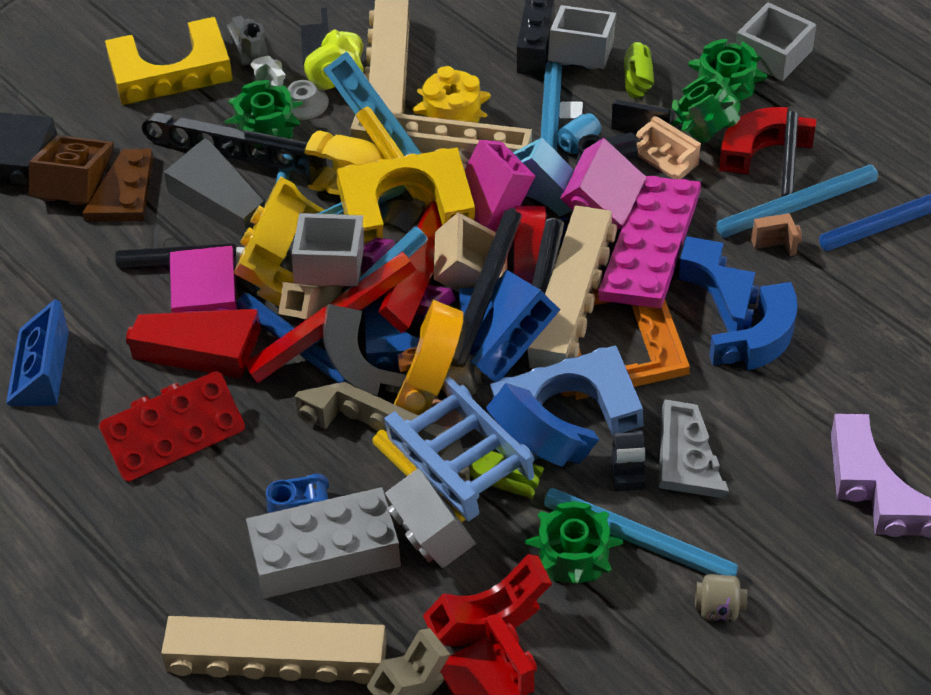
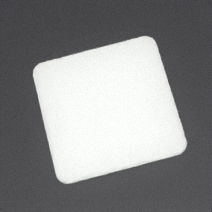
M560 102L559 117H578L582 114L583 102Z

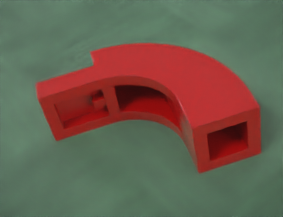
M769 107L749 112L741 116L737 124L728 128L722 142L719 171L749 175L751 159L758 150L770 145H784L788 107ZM798 117L796 147L813 148L817 119Z
M515 206L516 211L521 213L522 219L514 237V274L532 285L546 221V206Z
M528 554L504 580L489 590L469 596L443 593L423 614V618L428 629L432 630L443 646L472 645L486 638L485 619L499 613L505 624L510 623L514 628L528 620L540 609L537 600L552 585V582L539 557Z

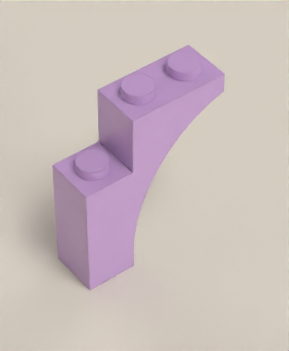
M835 414L831 441L837 500H850L854 502L872 500L875 535H889L892 537L919 535L931 538V498L904 483L887 466L875 446L871 433L869 414Z

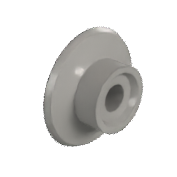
M298 80L289 85L288 90L291 93V101L303 102L302 105L293 109V115L298 120L315 118L327 109L329 104L328 95L325 91L318 90L311 81Z

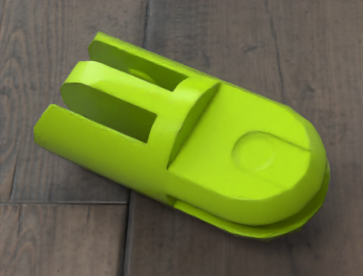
M635 42L630 45L625 53L624 71L626 91L631 98L637 99L642 97L644 92H647L654 85V75L649 47L640 42Z
M491 451L469 465L470 476L475 480L506 458L500 453ZM533 464L534 478L530 481L516 469L491 486L533 499L534 489L537 488L539 483L538 477H541L544 468Z

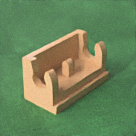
M654 116L651 118V121L637 132L636 137L642 139L637 143L638 157L672 179H682L699 165L701 143L659 117Z

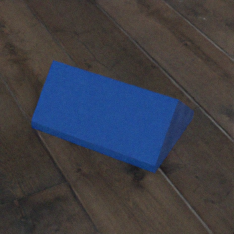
M56 299L19 329L6 404L9 406L57 405L69 330L61 302Z

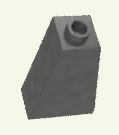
M206 138L164 171L169 194L241 237L244 236L248 227L253 229L255 224L250 221L258 206L265 207L262 198Z

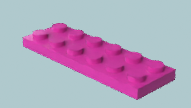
M646 176L621 229L600 285V301L662 308L701 192V182Z

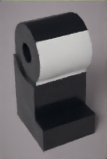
M635 431L633 433L614 432L611 452L614 491L645 489V446L642 431Z

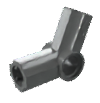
M242 15L232 18V21L227 25V31L234 44L240 66L250 65L254 59L269 56L262 23H257L253 19H245Z

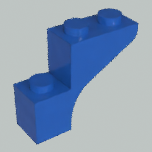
M686 236L680 258L679 280L697 284L711 294L727 332L744 330L745 327L751 328L754 309H749L750 304L756 305L759 293V286L754 285L755 272L726 267L728 257L722 256L723 243Z

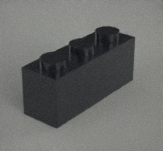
M555 0L525 1L517 42V73L545 75V65L549 53L550 29L555 20Z

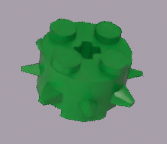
M728 39L712 41L703 48L700 59L691 60L688 63L689 67L699 73L697 79L708 75L709 79H714L716 74L720 73L724 79H729V86L738 83L742 84L734 92L738 101L751 97L754 92L755 82L767 79V75L757 69V62L762 57L757 56L755 50L742 41L741 46L727 43Z
M717 73L714 79H709L708 75H705L693 81L682 90L684 96L679 102L678 100H673L672 109L678 118L671 125L674 127L683 124V133L688 132L692 138H697L700 143L709 141L716 132L724 127L730 128L740 120L738 112L740 111L741 104L734 95V92L742 84L738 83L729 86V79H724L720 73Z
M269 80L254 81L244 85L242 93L237 98L234 97L228 101V104L234 108L235 116L225 120V123L237 124V129L291 139L294 127L300 124V121L293 115V109L302 105L303 102L291 101V93L284 85L280 87L270 85ZM254 144L256 149L263 147L259 144Z
M572 501L558 504L556 510L551 513L541 511L538 514L541 522L539 536L527 539L526 544L539 548L540 561L552 581L573 584L593 582L602 576V572L609 573L611 571V566L608 562L609 548L623 544V539L610 536V528L607 521L609 513L606 511L597 513L591 510L592 506L588 503Z

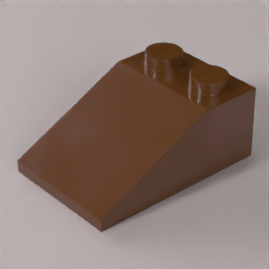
M57 135L29 161V196L39 197L40 200L48 202L57 199L65 200L71 205H84L88 203L100 185L114 148V142Z

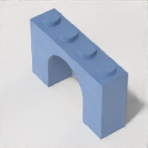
M616 345L608 348H598L592 353L576 358H566L560 363L544 368H534L528 373L515 377H505L496 383L490 384L492 398L496 396L505 383L530 390L534 398L541 405L553 395L561 392L577 391L587 394L601 407L612 436H614V432L623 433L644 426L643 407ZM531 452L534 460L541 459V457Z

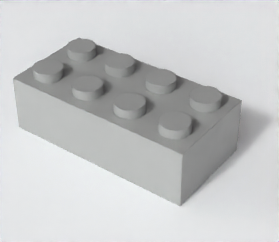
M380 487L246 518L264 599L400 567L399 542L390 512L387 509L388 505L383 488Z

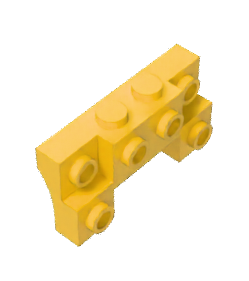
M280 177L265 207L263 208L259 205L250 222L255 224L253 229L248 227L241 239L240 244L244 245V249L239 257L240 260L234 270V274L260 287L257 295L280 307L283 282L294 283L292 272L279 265L284 260L295 236L299 213L317 214L325 209L303 196L294 183Z

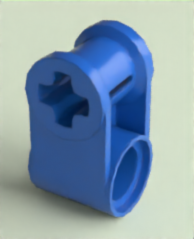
M312 474L306 477L272 482L266 489L267 512L272 513L328 500L327 490L329 488V481L327 477L321 474Z

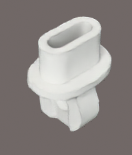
M264 56L252 61L251 66L258 80H269L270 85L280 87L283 85L285 73L282 71V63L279 60H274L270 56Z

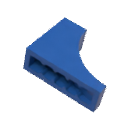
M508 270L498 279L491 298L494 311L489 333L477 354L470 361L494 383L505 376L561 310L540 289Z

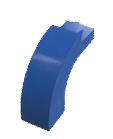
M791 282L760 287L757 308L762 321L754 327L711 335L709 357L712 365L744 361L747 370H751L772 362L787 349L793 337L797 314V297Z

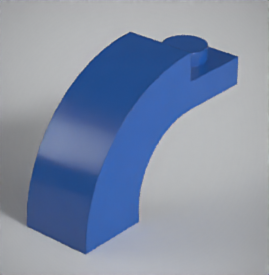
M508 383L503 385L486 407L495 421L521 445H526L531 452L562 467L567 461L580 464L600 440L593 430L569 424L551 414L534 398L530 390Z

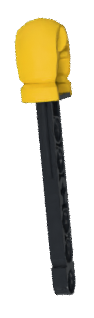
M161 113L151 114L142 124L144 136L154 143L168 146L172 144L178 148L191 150L204 139L202 133H206L211 136L214 142L213 145L224 157L306 174L309 189L324 191L326 189L328 193L340 195L337 187L338 168L385 159L378 147L372 142L343 135L333 136L332 133L323 131L315 132L307 143L181 117L173 119V116ZM151 123H156L161 128L162 133L156 132L152 128ZM177 128L183 129L188 138L180 136ZM254 144L263 146L266 154L259 153ZM281 149L289 151L293 160L285 158L281 153ZM326 158L332 160L333 168L327 167Z

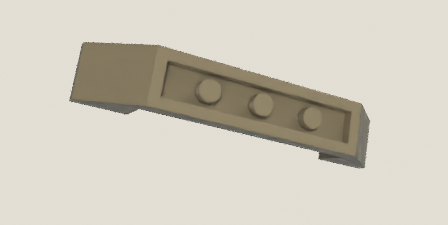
M346 382L299 391L295 395L298 417L307 424H315L324 429L328 427L339 411L350 419H358L370 425L376 431H387L384 418L394 411L404 421L407 419L412 421L418 417V415ZM432 423L419 431L418 435L424 441L426 439L431 441L448 429ZM460 438L438 452V455L444 461H452L464 453ZM469 466L458 473V476L464 482L470 481Z

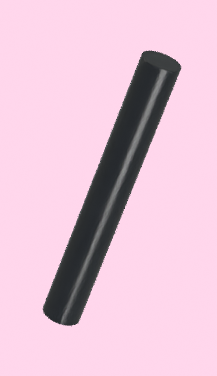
M795 111L786 113L781 197L794 193L798 112Z

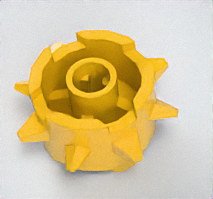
M450 66L440 67L436 74H433L426 80L422 87L423 89H417V92L423 96V101L413 108L415 114L424 115V117L478 123L481 117H487V114L481 110V104L490 99L491 95L488 92L480 91L478 77L467 72L454 70Z

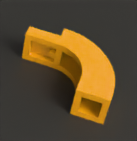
M435 300L432 301L420 328V339L416 353L394 405L418 416L430 409L435 396L439 394L454 356L462 329L463 311Z

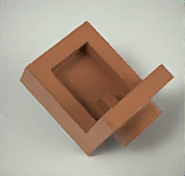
M790 213L754 219L751 241L755 249L785 244L789 256H794L797 253L798 243L802 241V234L799 225L794 224Z

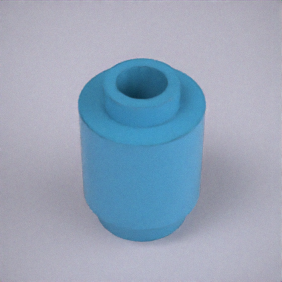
M593 114L579 115L559 130L558 142L561 148L572 154H577L579 140L588 134L599 136V133L602 131L601 124Z

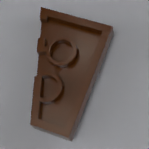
M122 149L82 213L84 221H144L154 158L152 149Z

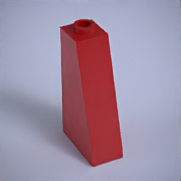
M255 309L138 315L133 327L130 326L128 328L126 344L129 345L132 359L207 373L217 371L224 376L242 379L247 367L245 363L250 360L261 333L258 310Z

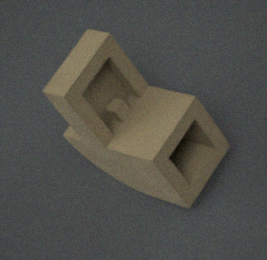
M430 628L419 630L403 657L381 661L367 687L373 695H431L444 681L440 671L451 654Z

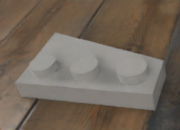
M664 400L661 420L659 488L726 499L729 489L726 481L721 479L718 471L720 465L717 457L713 456L708 443L709 435L696 404Z

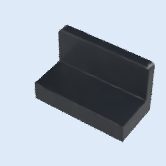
M321 7V24L301 25L303 69L306 58L313 51L321 47L322 41L329 33L327 7Z
M614 100L612 104L611 129L637 133L654 116L671 125L675 120V112L654 106Z

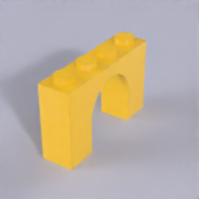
M215 17L188 22L193 50L182 61L170 65H154L144 61L138 54L133 35L105 40L121 104H130L233 81L229 56Z
M458 147L450 149L441 148L433 152L409 154L405 157L388 160L380 159L372 163L360 165L351 164L337 169V187L344 214L363 215L364 245L375 237L383 238V221L378 200L387 190L400 185L417 186L430 193L437 204L442 225L458 212L474 220L475 205Z

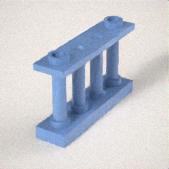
M448 377L444 380L447 394L445 400L412 421L408 419L404 421L395 411L386 416L384 421L388 439L417 469L419 468L454 508L467 521H470L479 515L477 504L479 493L516 469L528 481L533 479L532 462H534V457L526 445H519L472 399L470 392L464 385L459 386L453 379ZM454 409L465 418L431 441L428 439L424 441L418 435L419 431ZM473 429H476L486 438L452 461H444L438 455L439 451ZM495 448L506 458L472 482H464L458 476L460 471Z

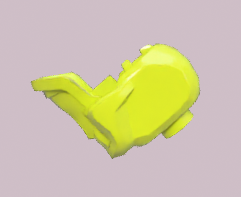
M336 29L332 30L322 41L321 47L313 51L306 58L304 71L308 80L314 83L318 90L325 91L335 87L323 69L346 51L364 73V67L361 63L363 43L357 34L344 31L339 32Z

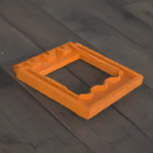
M594 289V306L608 303V301H600L599 289ZM664 300L662 308L631 305L651 362L639 365L637 363L625 365L633 386L636 387L690 375V366L666 301ZM577 391L561 392V395L564 397L574 395L576 400L590 397Z

